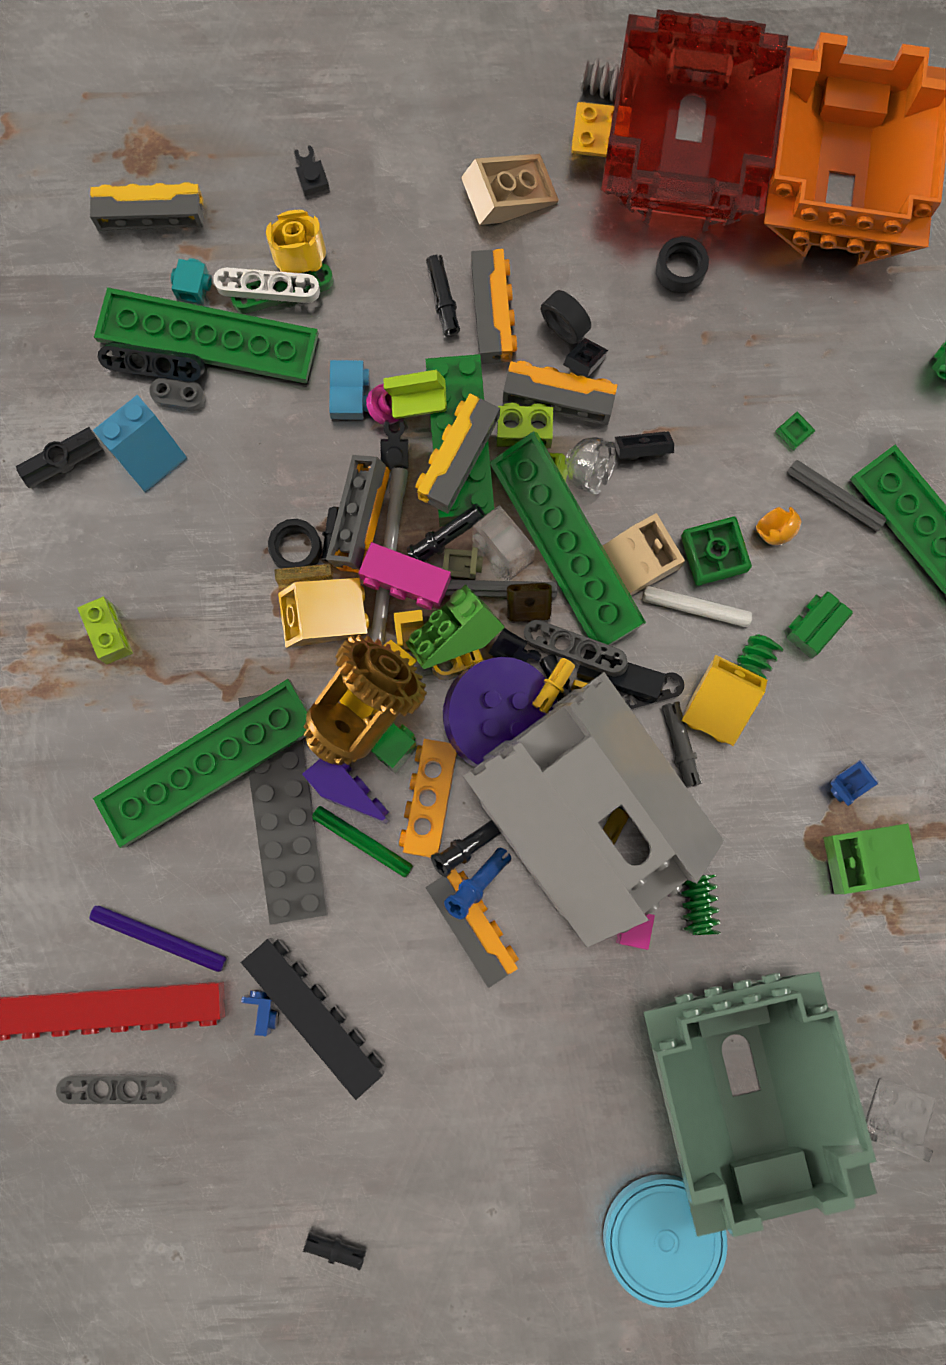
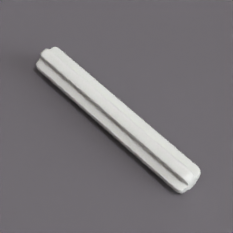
M647 586L644 590V602L743 627H748L752 621V612L651 586Z

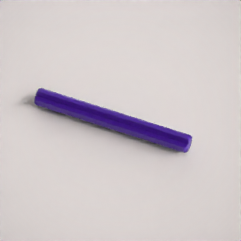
M94 906L91 910L89 919L93 922L216 972H220L224 968L226 958L222 955L104 907Z

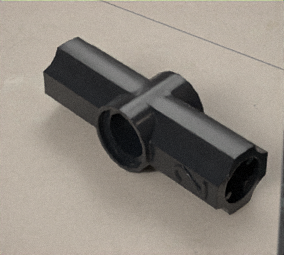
M87 427L61 442L53 441L48 443L44 447L43 452L16 466V469L25 485L30 489L57 473L65 474L70 472L76 463L102 450V447L92 429ZM64 453V457L60 461L54 462L57 455Z

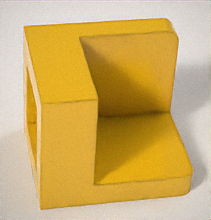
M422 610L394 613L397 645L405 651L410 650L405 643L409 640L410 635L424 625Z

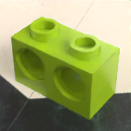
M506 403L503 406H498L500 408V418L497 422V447H511L534 431L538 433L545 447L551 448L553 440V407H547L545 404L540 403L532 404L531 406ZM508 420H513L517 422L518 426L509 428L504 423ZM534 421H541L545 424V427L537 429L532 426V423Z
M103 596L77 607L99 660L105 664H110L133 654L115 608L109 600Z

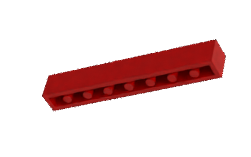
M224 981L0 997V1041L10 1040L11 1034H22V1039L39 1038L40 1032H51V1037L70 1035V1030L80 1029L81 1035L99 1033V1028L109 1027L111 1033L129 1031V1026L140 1025V1031L158 1029V1024L170 1023V1028L188 1027V1022L199 1021V1026L217 1025V1020L225 1017Z

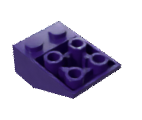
M320 758L302 773L317 793L325 800L385 824L389 822L385 817L389 811L377 798L371 800L367 796L371 790L358 775L354 778L350 776L348 772L352 768L349 765H334Z

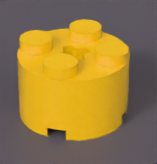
M290 210L278 215V220L273 225L271 222L268 224L266 237L274 263L280 269V272H314L322 267V261L326 255V247L317 217L308 216V212L304 210Z

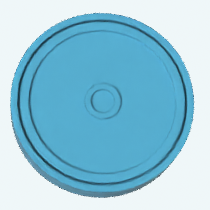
M667 1174L650 1175L640 1178L629 1184L617 1195L606 1215L603 1230L606 1257L618 1282L636 1299L656 1307L673 1308L684 1306L705 1295L714 1286L722 1273L727 1256L726 1230L697 1237L683 1178Z

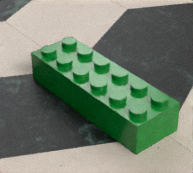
M480 354L425 358L426 371L438 370L444 377L446 384L447 410L430 414L433 451L435 448L440 449L444 442L442 435L447 425H453L457 418L455 411L460 401H466L469 394L484 400ZM488 441L450 512L447 514L438 509L439 527L445 526L471 508L475 503L482 508L486 515V519L477 524L494 523L495 510Z

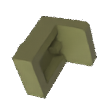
M472 547V551L445 548L443 569L451 572V579L475 580L476 573H482L483 556H478L477 547Z

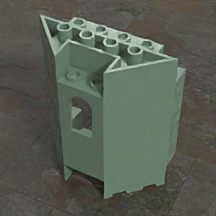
M819 972L780 977V973L767 974L762 976L761 980L751 981L747 979L734 982V988L722 990V986L704 989L705 995L695 996L693 993L675 996V1001L644 1012L697 1237L728 1230L733 1237L763 1231L762 1221L816 1208L824 1215L855 1209L854 1199L877 1194L869 1165L870 1163H875L876 1158L838 1012L828 1007ZM734 1034L741 1035L748 1041L760 1086L758 1091L737 1096L732 1095L722 1055L724 1040Z

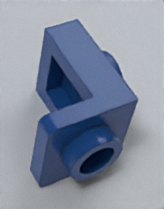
M860 759L832 779L831 785L833 787L831 792L840 803L844 801L849 806L855 799L876 786L879 781L863 760Z
M250 990V995L242 996L241 1003L258 1005L255 1035L268 1036L271 1034V1029H276L278 1011H274V1002L265 991Z

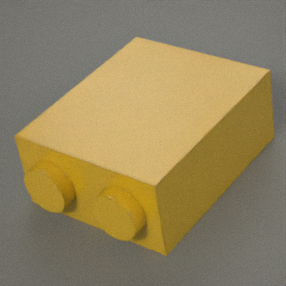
M715 654L685 708L682 721L694 730H701L712 735L718 742L734 746L765 694L768 680Z

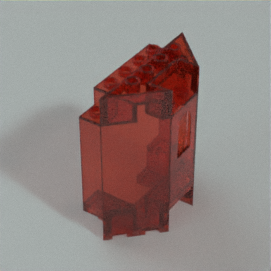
M657 9L656 17L629 14L601 190L607 195L613 194L619 197V204L630 212L638 211L643 215L642 221L648 225L652 212L703 219L701 233L709 231L710 225L722 222L721 224L725 226L741 221L742 215L754 214L755 216L764 214L768 184L775 168L791 47H787L789 36L766 33V24L756 23L755 21L703 16L698 13L689 14ZM688 96H698L706 104L701 142L675 139L680 104Z

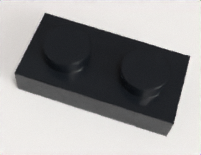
M584 338L566 356L563 365L568 367L575 375L587 378L605 359L608 350Z
M669 431L615 437V448L619 459L635 460L643 456L662 457L666 454L674 453V441Z

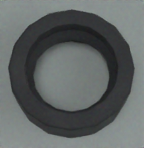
M680 236L672 238L664 244L659 252L656 264V273L659 281L671 291L681 293L692 291L701 284L708 270L709 256L707 250L701 242L692 237ZM673 253H687L697 261L698 269L692 276H677L667 267L668 257Z
M557 290L541 304L540 311L544 320L566 342L577 343L591 329V320L586 310L567 292Z
M297 518L287 519L277 524L271 531L268 538V552L275 565L282 571L290 574H303L313 569L319 562L322 554V542L316 529L307 521ZM292 531L303 532L311 541L310 554L300 562L287 561L279 552L280 540L284 535Z

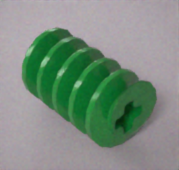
M755 634V636L748 638V645L742 649L744 655L738 656L737 663L739 664L738 666L767 679L762 671L771 672L773 669L767 662L778 661L773 651L781 653L784 649L769 637Z
M702 875L698 883L687 880L682 884L688 886L689 889L682 891L681 896L687 897L690 900L681 904L682 908L690 910V913L683 915L682 919L691 922L690 925L683 928V931L692 935L721 934L720 931L712 929V927L720 924V920L711 917V915L719 912V908L710 905V903L719 900L718 896L710 894V891L718 888L717 884L709 882V879L717 875Z

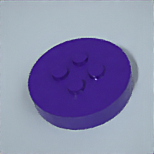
M497 657L477 662L466 668L455 678L445 697L443 724L448 741L464 761L476 767L484 761L483 757L506 740H513L546 715V713L539 710V707L535 708L532 705L545 685L543 682L545 677L541 672L522 660Z

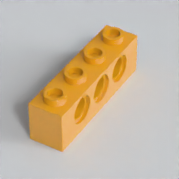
M424 739L423 745H417L415 762H419L418 773H412L409 787L410 790H414L412 802L407 801L404 818H408L409 821L407 830H401L399 846L404 847L403 853L431 858L432 854L439 853L457 757V753L450 743ZM431 763H436L441 767V773L436 778H430L425 774L426 767ZM426 791H431L436 795V801L432 806H424L420 802L421 795ZM420 819H426L431 823V829L425 835H419L415 831V824Z

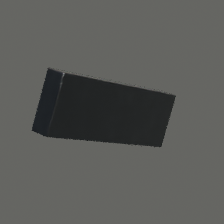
M586 649L583 658L587 660L592 659L597 652ZM602 654L601 660L609 661L611 668L621 665L619 659L609 660ZM628 662V668L624 674L617 677L607 675V677L617 690L658 703L667 674ZM582 665L579 666L577 671L578 678L590 682L602 674Z

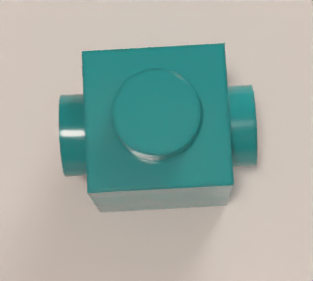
M193 258L188 260L178 259L177 267L173 268L171 272V289L177 301L198 305L204 304L206 292L210 291L212 287V275L209 274L205 263Z

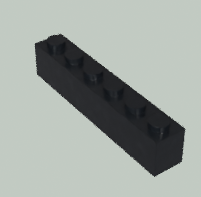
M268 938L240 963L351 1096L357 1100L384 1075L385 1072L382 1069L384 1063L375 1052L369 1054L362 1046L365 1040L355 1029L350 1031L343 1023L346 1018L336 1006L331 1009L324 999L327 998V995L317 984L312 986L305 978L308 973L298 961L293 963L288 958L289 950L279 939L274 941L273 938Z

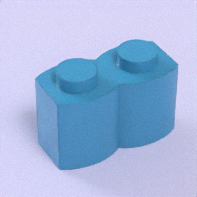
M330 360L329 413L331 419L364 420V412H368L366 406L368 395H364V385L369 386V369H364L363 361Z

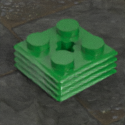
M735 516L688 528L681 534L684 549L697 586L744 574L752 568L741 529ZM713 546H715L716 550L721 549L722 552L719 556L711 553L710 550Z

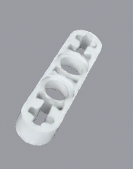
M226 267L217 270L213 277L217 291L221 295L228 297L311 303L320 295L317 279L309 274ZM226 278H230L231 282H228L227 286H223L222 282H225ZM251 279L261 281L259 288L255 290L248 289L246 284ZM278 281H285L288 287L283 292H277L273 289L274 284ZM293 282L296 283L295 293H293ZM306 284H310L312 287L308 293L303 291Z

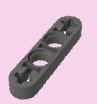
M533 620L524 628V637L533 648L565 658L595 671L605 672L606 675L613 677L621 676L628 668L627 656L624 651L541 620ZM538 629H541L542 634L550 638L549 645H547V639L538 636L536 640L533 639L531 632H537ZM560 637H567L571 641L570 646L565 650H559L555 647V642ZM591 646L597 650L595 657L589 660L582 658L581 651L583 648ZM602 651L605 652L606 659L614 660L615 657H619L621 665L611 668L609 661L601 660Z
M74 1074L59 1081L56 1087V1095L61 1102L66 1104H161L172 1097L175 1085L173 1080L167 1075ZM85 1080L88 1081L86 1091H78L72 1097H70L69 1091H65V1086L70 1085L71 1081L74 1087H83L86 1085ZM144 1080L148 1081L146 1087H155L161 1081L162 1087H167V1092H164L161 1097H158L157 1091L145 1093ZM97 1081H104L108 1085V1094L103 1098L96 1096L93 1088ZM133 1081L137 1084L138 1093L135 1097L130 1098L124 1094L123 1086L125 1082Z

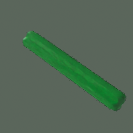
M319 806L312 815L313 820L402 877H407L413 868L411 863L324 807Z

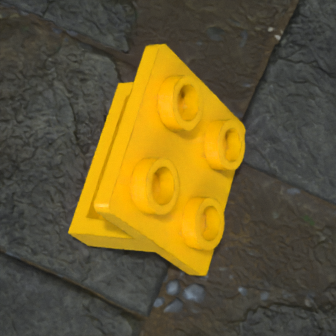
M578 102L571 152L573 154L624 159L630 109L628 107Z

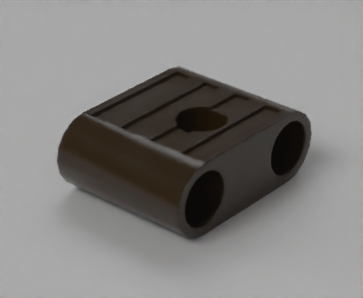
M524 583L511 584L507 587V618L510 621L548 620L552 617V586L550 584Z

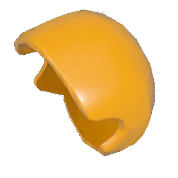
M777 507L759 520L755 528L765 542L775 546L782 545L791 541L798 534L802 521L792 507L788 508L790 512Z

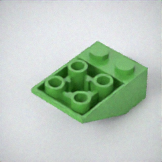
M465 584L451 595L447 603L434 611L429 620L420 629L415 630L405 643L421 667L426 669L485 647L505 626L490 608Z
M908 823L823 837L834 894H849L920 881Z

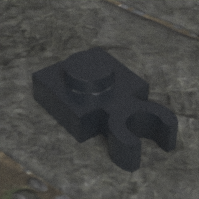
M311 145L307 146L309 151L307 157H301L298 149L294 150L295 160L299 167H296V173L304 196L330 189L321 160L315 162L314 149Z
M386 420L384 432L388 439H381L380 441L381 461L389 469H408L409 439H401L405 430V422L400 420V428L397 431H393L389 427V420Z
M506 628L501 630L488 654L495 658L509 657L528 663L527 659L529 658L539 662L542 657L536 650L527 651L524 649L527 641Z

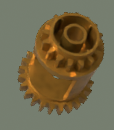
M357 635L356 638L350 636L348 640L344 641L335 655L338 659L335 665L340 668L307 712V722L304 725L306 729L304 733L306 742L315 755L330 764L350 765L352 761L355 763L357 759L367 756L400 713L403 716H406L408 712L413 714L425 700L424 697L427 694L424 690L426 684L421 682L423 676L415 673L417 667L410 666L408 658L400 657L399 650L392 651L390 644L383 646L379 639L373 642L370 636H366L365 639L360 635ZM348 688L361 701L378 710L374 717L369 715L362 720L349 707L339 703Z

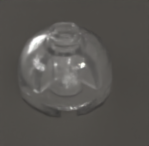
M598 437L586 438L578 442L573 449L568 451L565 458L569 480L584 492L593 495L599 494L601 490L597 488L601 482L604 485L608 483L614 469L616 455L611 454V447L616 448L615 444L612 441Z

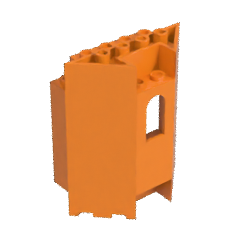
M820 32L814 49L787 46L764 224L804 257H806L811 245H817L823 249L837 248L851 253H859L858 265L928 248L931 218L942 201L946 163V68L928 66L930 47L902 44L894 61L843 54L847 46L848 36ZM829 173L855 176L851 207L826 203Z

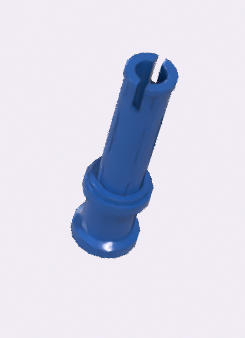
M497 848L495 853L471 879L463 880L459 884V890L454 895L446 898L444 901L445 908L453 917L464 919L469 913V908L483 898V890L512 859L510 853L504 859L502 858L507 852L506 849Z

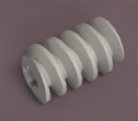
M598 58L595 59L592 65L589 64L588 59L581 80L580 90L585 92L590 86L591 95H595L600 89L601 98H605L610 92L611 101L614 102L620 95L621 104L624 105L629 98L631 103L639 79V71H636L632 77H629V68L627 67L622 74H619L618 64H616L612 71H609L608 61L605 62L602 68H599Z

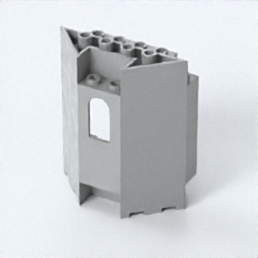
M605 672L583 688L574 689L554 704L552 711L513 740H506L483 757L484 761L463 776L482 801L480 804L560 915L568 920L586 947L621 932L625 933L633 927L649 921L646 915L655 911L659 907L658 902L663 898L677 894L683 887L681 884L687 880L698 883L724 842ZM620 805L623 806L649 843L650 853L642 864H628L598 824L600 820Z

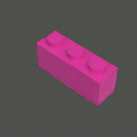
M372 542L359 571L360 579L364 581L363 584L374 590H379L380 587L390 591L389 594L401 600H405L406 597L416 600V605L427 610H431L432 607L440 608L451 580V572Z

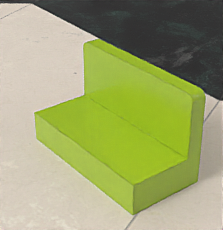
M438 370L383 378L384 390L392 397V416L395 419L445 412L447 410L445 379Z

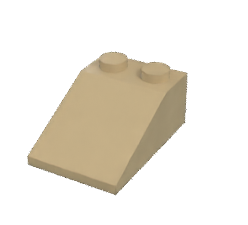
M541 154L475 158L461 177L479 225L502 223L552 206L559 201Z

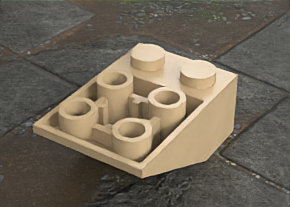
M657 513L633 525L603 545L604 550L631 596L676 572L685 562Z

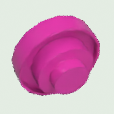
M384 384L377 385L368 393L366 398L368 412L378 423L384 425L385 421L389 420V425H392L400 420L392 416V397L384 390Z

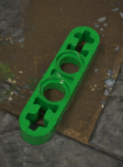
M322 263V267L317 271L301 273L313 275L319 283L320 292L330 289L334 282L331 268ZM322 273L325 280L322 282L318 279L317 274ZM261 281L247 283L246 287L255 290L259 288ZM278 281L273 287L277 289V292H283L287 289L288 284L285 281ZM306 284V287L303 289L304 293L309 292V289L312 288L311 285L308 286ZM231 297L235 310L242 314L289 302L265 299L256 301V299L247 298V303L242 304L240 297Z

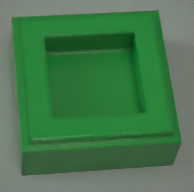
M797 411L779 426L775 432L794 451L811 437L816 430Z

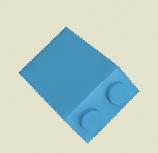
M138 395L93 430L144 492L187 459L156 415Z

